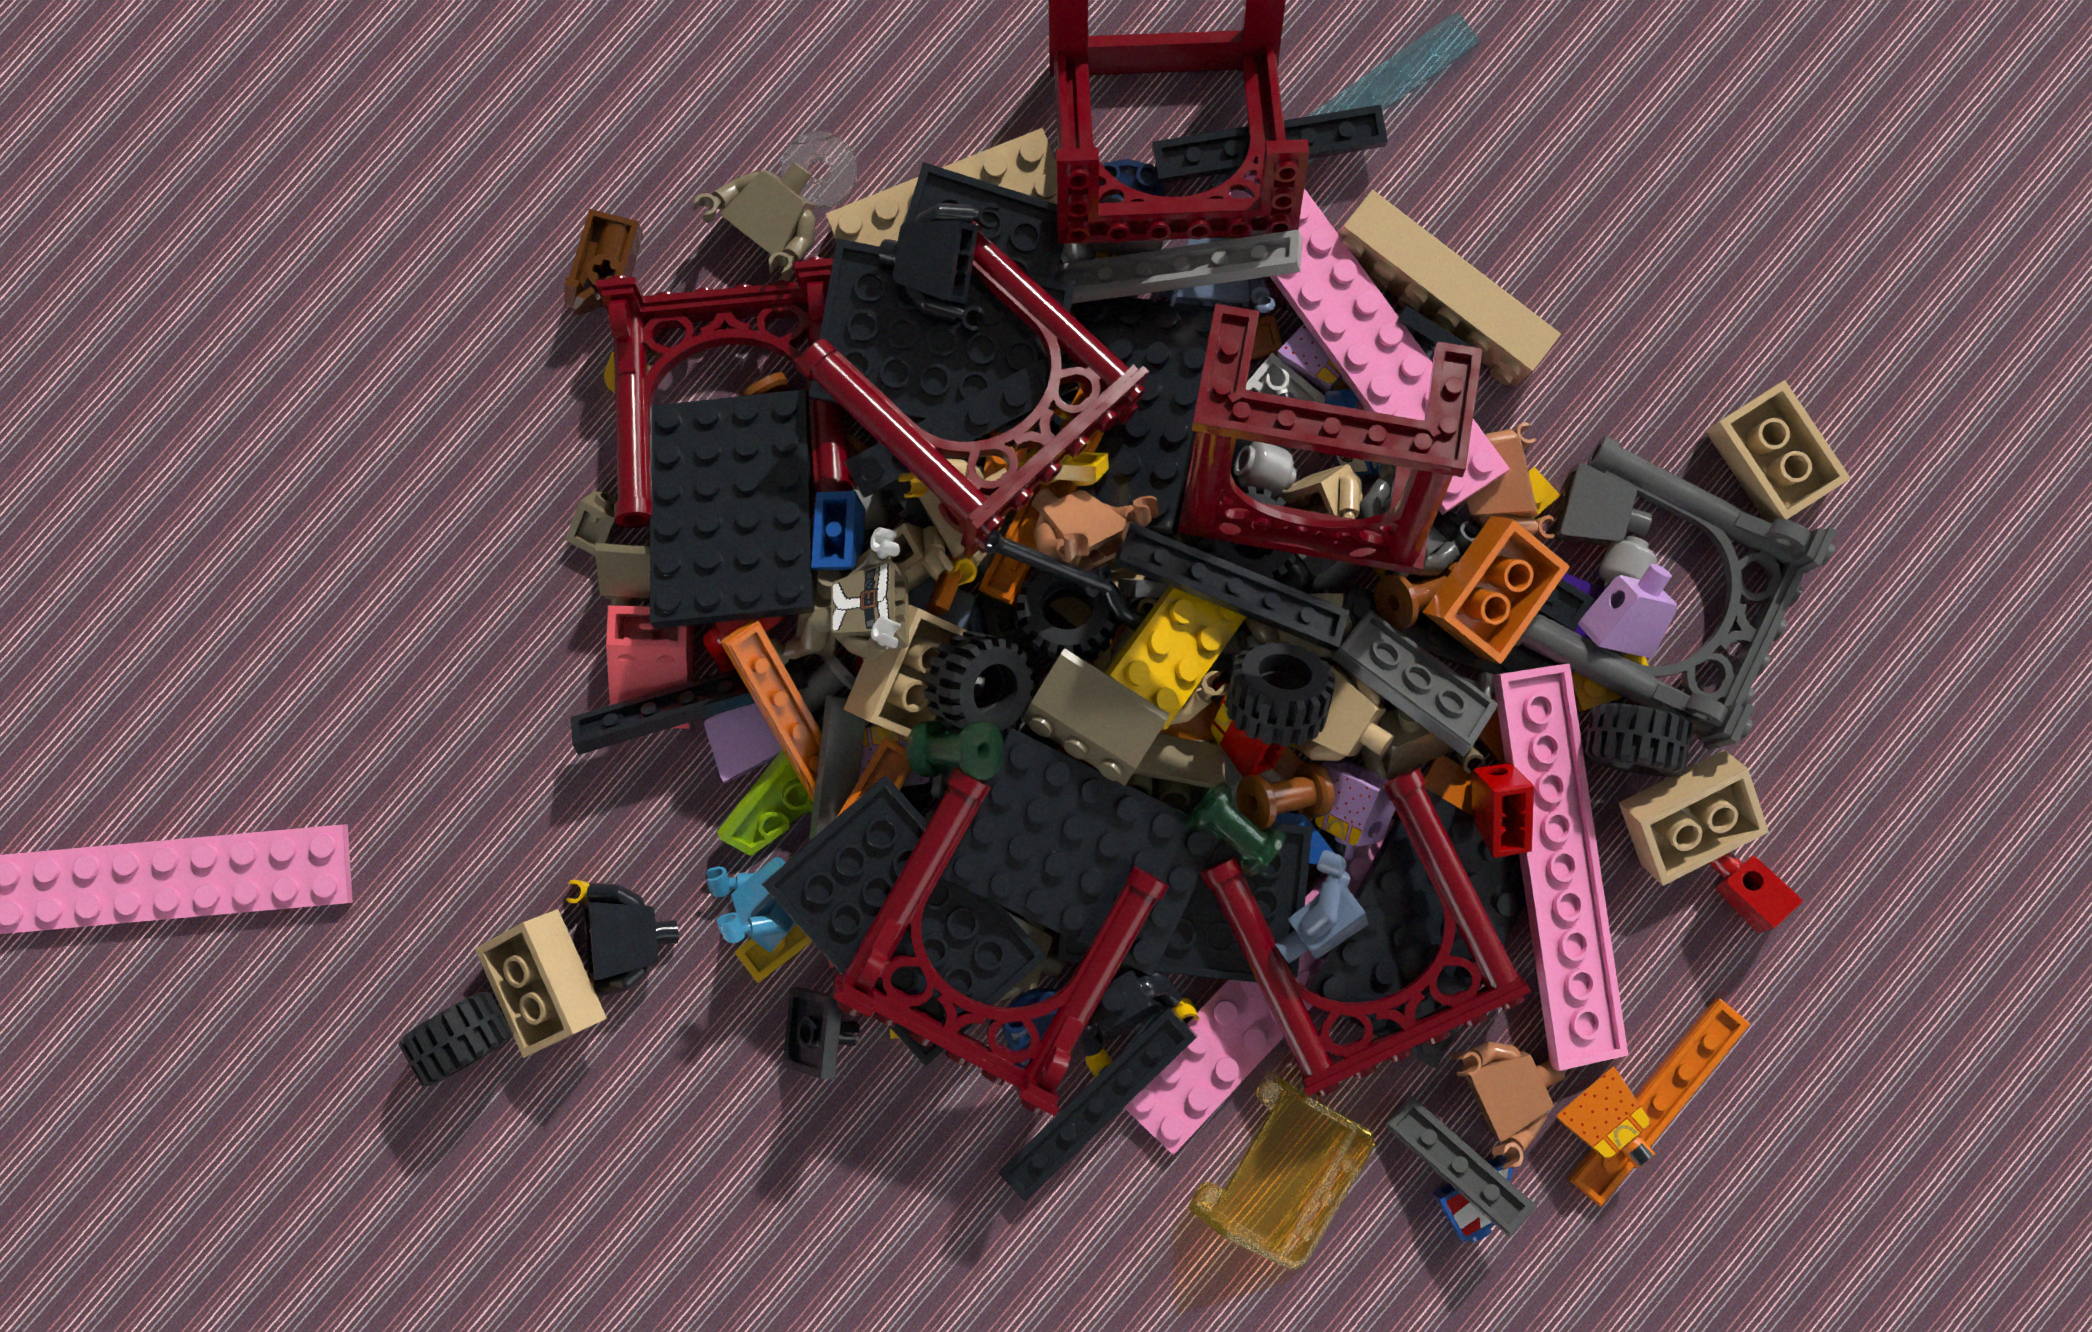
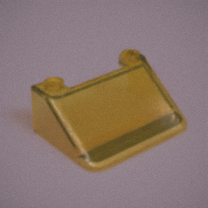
M1268 1069L1257 1089V1097L1262 1105L1271 1110L1227 1186L1223 1188L1211 1182L1202 1184L1187 1208L1225 1239L1281 1266L1294 1270L1302 1267L1313 1254L1374 1148V1136L1364 1126L1313 1095L1307 1097L1303 1089Z

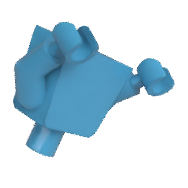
M773 858L756 873H737V877L728 878L724 867L718 866L707 870L706 875L708 879L706 882L709 892L713 896L723 897L729 894L731 889H736L731 894L736 913L724 914L717 919L720 933L727 942L737 943L744 939L745 934H747L770 953L796 925V922L762 886L766 879L786 863L781 858Z

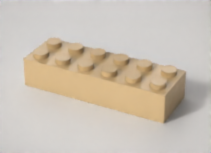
M1043 128L942 167L1057 204L1056 159ZM918 177L826 213L836 242L837 238L880 246L884 239L898 241L900 226L905 223Z
M1373 189L1345 223L1339 234L1343 240L1342 244L1349 248L1379 290L1385 291L1387 289L1399 298L1398 303L1403 309L1408 306L1470 346L1483 349L1481 362L1491 369L1489 372L1492 377L1504 385H1509L1510 383L1513 387H1516L1535 369L1561 335L1560 332Z

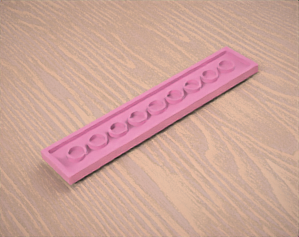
M1248 176L1245 179L1254 182L1256 176ZM1304 188L1299 231L1303 239L1301 272L1270 276V278L1367 411L1424 420L1433 363L1406 326L1397 321L1398 315L1349 248L1342 244L1343 240ZM1233 190L1229 193L1231 198L1252 197L1241 190ZM1474 419L1472 422L1466 470L1463 477H1452L1439 508L1442 515L1504 475L1510 469Z
M1570 663L1492 675L1496 703L1498 704L1497 710L1505 763L1513 764L1534 785L1532 852L1520 853L1519 857L1550 1064L1554 1070L1562 1071L1628 1056Z
M1392 818L1383 839L1379 843L1357 846L1354 859L1345 860V871L1350 875L1348 889L1353 896L1395 821ZM1324 874L1306 894L1305 905L1319 896L1321 882L1326 881L1328 874ZM1309 950L1299 958L1297 979L1304 986L1319 958L1315 960ZM1226 979L1196 1011L1199 1021L1197 1022L1194 1017H1190L1186 1022L1198 1035L1197 1038L1124 1107L1171 1154L1174 1155L1284 1037L1258 983ZM1302 999L1308 1011L1313 1005L1307 1003Z
M348 824L0 855V934L353 903Z

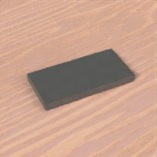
M1369 609L1332 657L1335 662L1462 756H1465L1472 748L1498 706L1494 700Z

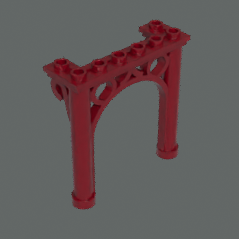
M976 221L972 222L973 225L979 227L971 273L1030 326L1041 340L1048 357L1049 379L1046 391L1033 412L1020 424L1001 435L973 442L950 441L929 434L907 417L826 339H820L811 345L801 356L796 367L809 381L815 380L940 499L941 503L938 505L941 515L954 530L963 534L961 545L965 548L963 554L968 559L979 550L983 554L986 553V540L992 531L999 530L1005 520L1002 517L1012 508L1015 511L1022 509L1034 494L1032 490L1040 482L1045 485L1050 483L1061 471L1062 466L1060 464L1068 456L1075 459L1087 448L1090 443L1088 438L1097 430L1101 433L1106 430L1109 431L1118 421L1123 425L1132 418L1139 408L1136 402L1146 391L1143 384L1149 372L1144 366L1140 369L1134 365L1128 368L981 232L982 227ZM1060 350L1070 358L1076 367L1061 368ZM1075 381L1079 382L1087 398L1079 405H1068L1063 402L1059 397V385ZM1054 413L1061 418L1072 420L1056 436L1051 432L1049 425ZM1038 426L1037 432H1033V430ZM1022 448L1039 450L1017 471L1018 459L1015 452ZM944 456L968 458L965 472L966 477ZM979 457H1000L1006 462L1008 470L995 481L984 480L979 477L975 469Z
M811 257L805 261L794 262L797 282L780 280L768 285L752 286L749 284H739L733 288H699L693 292L682 293L663 291L651 296H643L636 277L617 275L609 279L596 280V288L609 314L610 327L614 338L618 501L614 504V520L616 524L627 528H642L650 525V516H652L651 406L656 389L666 374L681 361L698 352L725 345H750L768 349L785 357L797 367L802 354L794 347L800 344L807 334L809 347L819 340L833 258ZM757 317L756 326L758 331L752 330L750 323H743L737 319ZM791 317L798 321L796 329L781 338L766 330L769 322L776 318ZM712 321L709 325L701 327L702 334L696 336L692 323ZM667 328H681L686 331L683 340L673 348L655 343L654 340L657 333ZM646 350H649L660 359L646 375ZM804 377L808 385V391H810L811 381ZM809 399L815 503L816 492L854 491V485L849 481V471L844 463L848 459L844 408L839 404Z
M954 768L947 781L950 784L949 788L849 966L843 971L842 975L837 974L833 980V998L838 1000L836 1006L851 1016L859 1017L860 1013L870 1018L873 1014L875 1019L892 1028L897 1023L910 1030L909 1036L918 1043L927 1047L935 1043L947 1050L945 1055L952 1061L962 1066H967L968 1062L983 1069L981 1074L991 1082L1002 1085L1006 1081L1015 1086L1016 1093L1021 1098L1020 1104L1027 1110L1037 1115H1042L1045 1111L1056 1116L1059 1110L1057 1105L1059 1097L1055 1088L1062 1080L1068 1068L1071 1052L1157 900L1161 901L1169 885L1144 870L1133 866L1126 882L1073 976L1061 990L1048 999L1029 1006L1007 1008L987 1005L965 996L949 985L936 971L927 956L921 936V921L925 904L978 808L991 789L990 786L974 776ZM910 925L915 955H899L891 959ZM902 966L921 967L926 978L925 988L916 995L905 994L893 986L891 982L893 972ZM880 977L883 979V988L885 990L876 986ZM934 987L940 992L936 998L945 1009L946 1016L944 1022L915 1007L929 1000L933 994ZM955 1005L959 1006L965 1011H962L959 1014H957ZM1058 1009L1042 1039L1039 1040V1033L1032 1019L1044 1016ZM985 1018L992 1019L986 1030L989 1046L959 1031L967 1024L979 1023L984 1025ZM1021 1021L1030 1034L1029 1042L1025 1048L1013 1051L1009 1050L1006 1046L1000 1045L996 1040L998 1028L1005 1023ZM1030 1059L1026 1066L1019 1063Z
M1419 768L1391 779L1383 784L1382 787L1389 801H1392L1438 894L1443 909L1444 926L1439 948L1428 967L1412 983L1394 994L1373 1001L1341 1002L1314 993L1295 977L1285 958L1276 947L1275 943L1277 942L1242 873L1243 870L1236 856L1225 859L1199 873L1206 888L1212 889L1302 1072L1303 1087L1307 1097L1314 1093L1318 1097L1325 1096L1340 1087L1338 1082L1350 1076H1353L1355 1080L1364 1078L1376 1070V1064L1389 1058L1391 1062L1400 1061L1413 1053L1412 1047L1427 1041L1428 1045L1441 1042L1450 1036L1449 1030L1462 1024L1466 1028L1475 1026L1487 1019V1012L1500 1006L1502 1010L1516 1007L1525 1001L1523 996L1531 992L1528 984L1515 971L1423 786L1426 784V781ZM1455 927H1457L1473 959L1472 961L1464 956L1449 955L1453 946ZM1443 966H1462L1468 969L1471 976L1468 987L1453 995L1441 993L1437 989L1436 982ZM1481 979H1483L1482 982L1485 987L1479 990ZM1428 986L1433 998L1446 1006L1415 1019L1416 1008L1419 1002L1425 998L1421 991ZM1302 999L1319 1009L1328 1011V1014L1321 1023L1319 1033ZM1405 1003V1004H1404V1012H1402V1011L1398 1010L1397 1008H1395V1007H1397V1006H1399V1005ZM1376 1013L1377 1020L1390 1019L1397 1022L1401 1027L1371 1040L1373 1027L1367 1015ZM1340 1014L1356 1017L1364 1025L1361 1037L1346 1045L1336 1044L1329 1036V1030Z

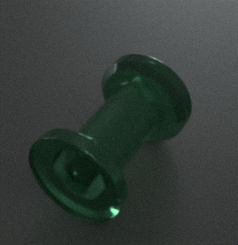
M922 721L914 726L908 736L906 756L911 769L922 777H937L945 772L947 766H960L967 776L977 780H985L993 777L1000 769L1003 762L1002 746L1004 743L999 730L989 722H972L964 728L962 733H949L948 729L938 721Z
M1221 782L1211 789L1191 813L1187 825L1193 830H1202L1207 826L1243 856L1241 871L1247 877H1253L1263 870L1276 856L1285 841L1286 835L1280 829H1270L1263 832L1231 804L1232 788L1226 782Z

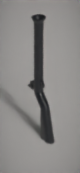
M998 530L992 531L986 540L985 550L988 554L999 553L1084 586V592L1088 597H1095L1098 593H1102L1114 617L1133 632L1137 630L1147 616L1144 613L1127 607L1118 587L1111 580L1110 563L1088 571L1007 539Z

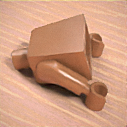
M1522 422L1514 430L1507 429L1485 434L1510 469L1459 505L1468 504L1472 519L1479 521L1482 527L1491 516L1514 519L1540 542L1555 537V534H1546L1542 529V524L1554 522L1552 516L1547 515L1538 519L1531 518L1538 516L1524 450L1529 448L1536 441V438L1528 440L1521 435L1530 427L1529 423Z
M1045 488L1032 501V506L1040 513L1033 533L1038 551L1088 571L1116 557L1124 527L1129 522L1144 527L1150 523L1151 518L1159 516L1157 499L1153 496L1137 498L1133 501V506L1113 507L1100 502L1083 490H1078L1060 499L1050 489Z
M1485 1042L1466 1052H1454L1452 1059H1462L1464 1066L1461 1067L1462 1071L1456 1072L1457 1076H1465L1492 1137L1499 1142L1505 1141V1144L1498 1145L1492 1149L1493 1156L1505 1153L1507 1160L1505 1165L1502 1166L1503 1170L1520 1166L1523 1162V1152L1533 1142L1547 1120V1111L1553 1107V1102L1546 1088L1565 1080L1563 1070H1554L1550 1060L1536 1066L1530 1054L1519 1051L1514 1045Z

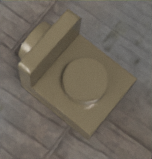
M594 491L581 499L565 541L595 556V543L609 544L616 528L614 504L618 501V498L607 492Z

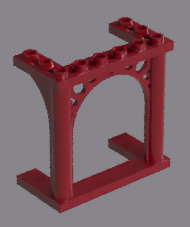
M1048 0L1050 77L1054 76L1058 143V149H1056L1058 244L1120 243L1124 241H1163L1173 239L1200 240L1204 238L1227 237L1243 238L1299 229L1309 146L1308 139L1286 140L1278 63L1286 0H1244L1241 30L1088 36V0ZM1242 70L1250 146L1243 164L1227 181L1199 194L1182 197H1164L1132 189L1118 181L1104 168L1099 160L1098 147H1094L1089 75ZM1248 176H1256L1254 182L1245 179ZM1099 182H1102L1105 185L1099 187ZM1233 190H1241L1252 197L1231 198L1229 193ZM1110 195H1120L1124 199L1123 202L1100 203L1105 197Z
M1215 304L1192 425V431H1196L1178 533L1421 575L1428 535L1453 476L1463 477L1466 470L1483 349L1438 341L1434 351L1425 419L1418 420L1245 390L1260 311ZM1236 438L1394 465L1395 471L1389 510L1369 518L1352 519L1257 502L1239 489L1232 479L1231 465Z

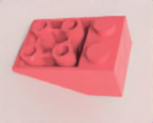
M608 605L606 649L610 705L691 682L693 679L695 625L654 629L650 623V607ZM691 722L672 728L690 729Z

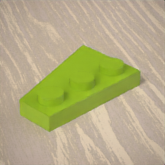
M783 750L778 753L717 831L720 840L749 856L754 855L790 829V823L809 810L810 813L813 811V802Z

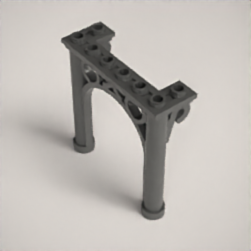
M1604 435L1594 448L1587 465L1634 487L1637 490V496L1695 525L1710 538L1717 548L1726 574V598L1720 620L1712 635L1699 650L1685 660L1667 666H1646L1630 661L1607 648L1598 647L1595 642L1538 613L1514 646L1519 647L1523 645L1560 665L1570 663L1572 671L1640 706L1667 711L1685 718L1693 724L1692 733L1699 736L1698 740L1704 742L1702 747L1707 750L1738 743V741H1742L1748 735L1752 727L1753 721L1749 718L1754 706L1749 703L1754 695V690L1751 689L1756 675H1761L1770 661V655L1767 652L1772 641L1778 640L1786 627L1787 622L1783 618L1788 607H1792L1802 593L1803 587L1799 584L1804 573H1808L1818 566H1824L1832 556L1835 545L1831 544L1837 530L1829 527L1825 530L1818 528L1810 532L1802 525L1786 519H1774L1773 523L1764 521L1619 447L1620 442ZM1730 539L1755 551V553H1751L1738 560ZM1749 563L1760 564L1766 571L1767 579L1760 593L1750 592L1743 584L1741 569ZM1740 600L1749 604L1763 601L1752 626H1750L1746 619V605L1740 604ZM1733 626L1735 631L1729 633L1731 627ZM1738 642L1743 644L1733 666L1722 654L1713 653L1716 649L1720 652L1726 650L1731 643ZM1708 661L1713 663L1720 672L1719 682L1712 693H1705L1696 685L1695 666L1702 662ZM1682 673L1683 688L1686 693L1657 678Z

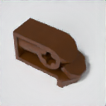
M589 209L570 276L566 278L564 284L565 305L569 310L580 315L591 312L598 306H604L596 288V280H600V277L609 279L612 276H607L608 273H613V276H632L643 238L639 221Z

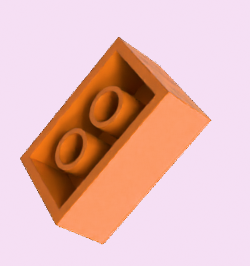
M1491 516L1422 613L1479 658L1502 664L1570 566L1514 519Z

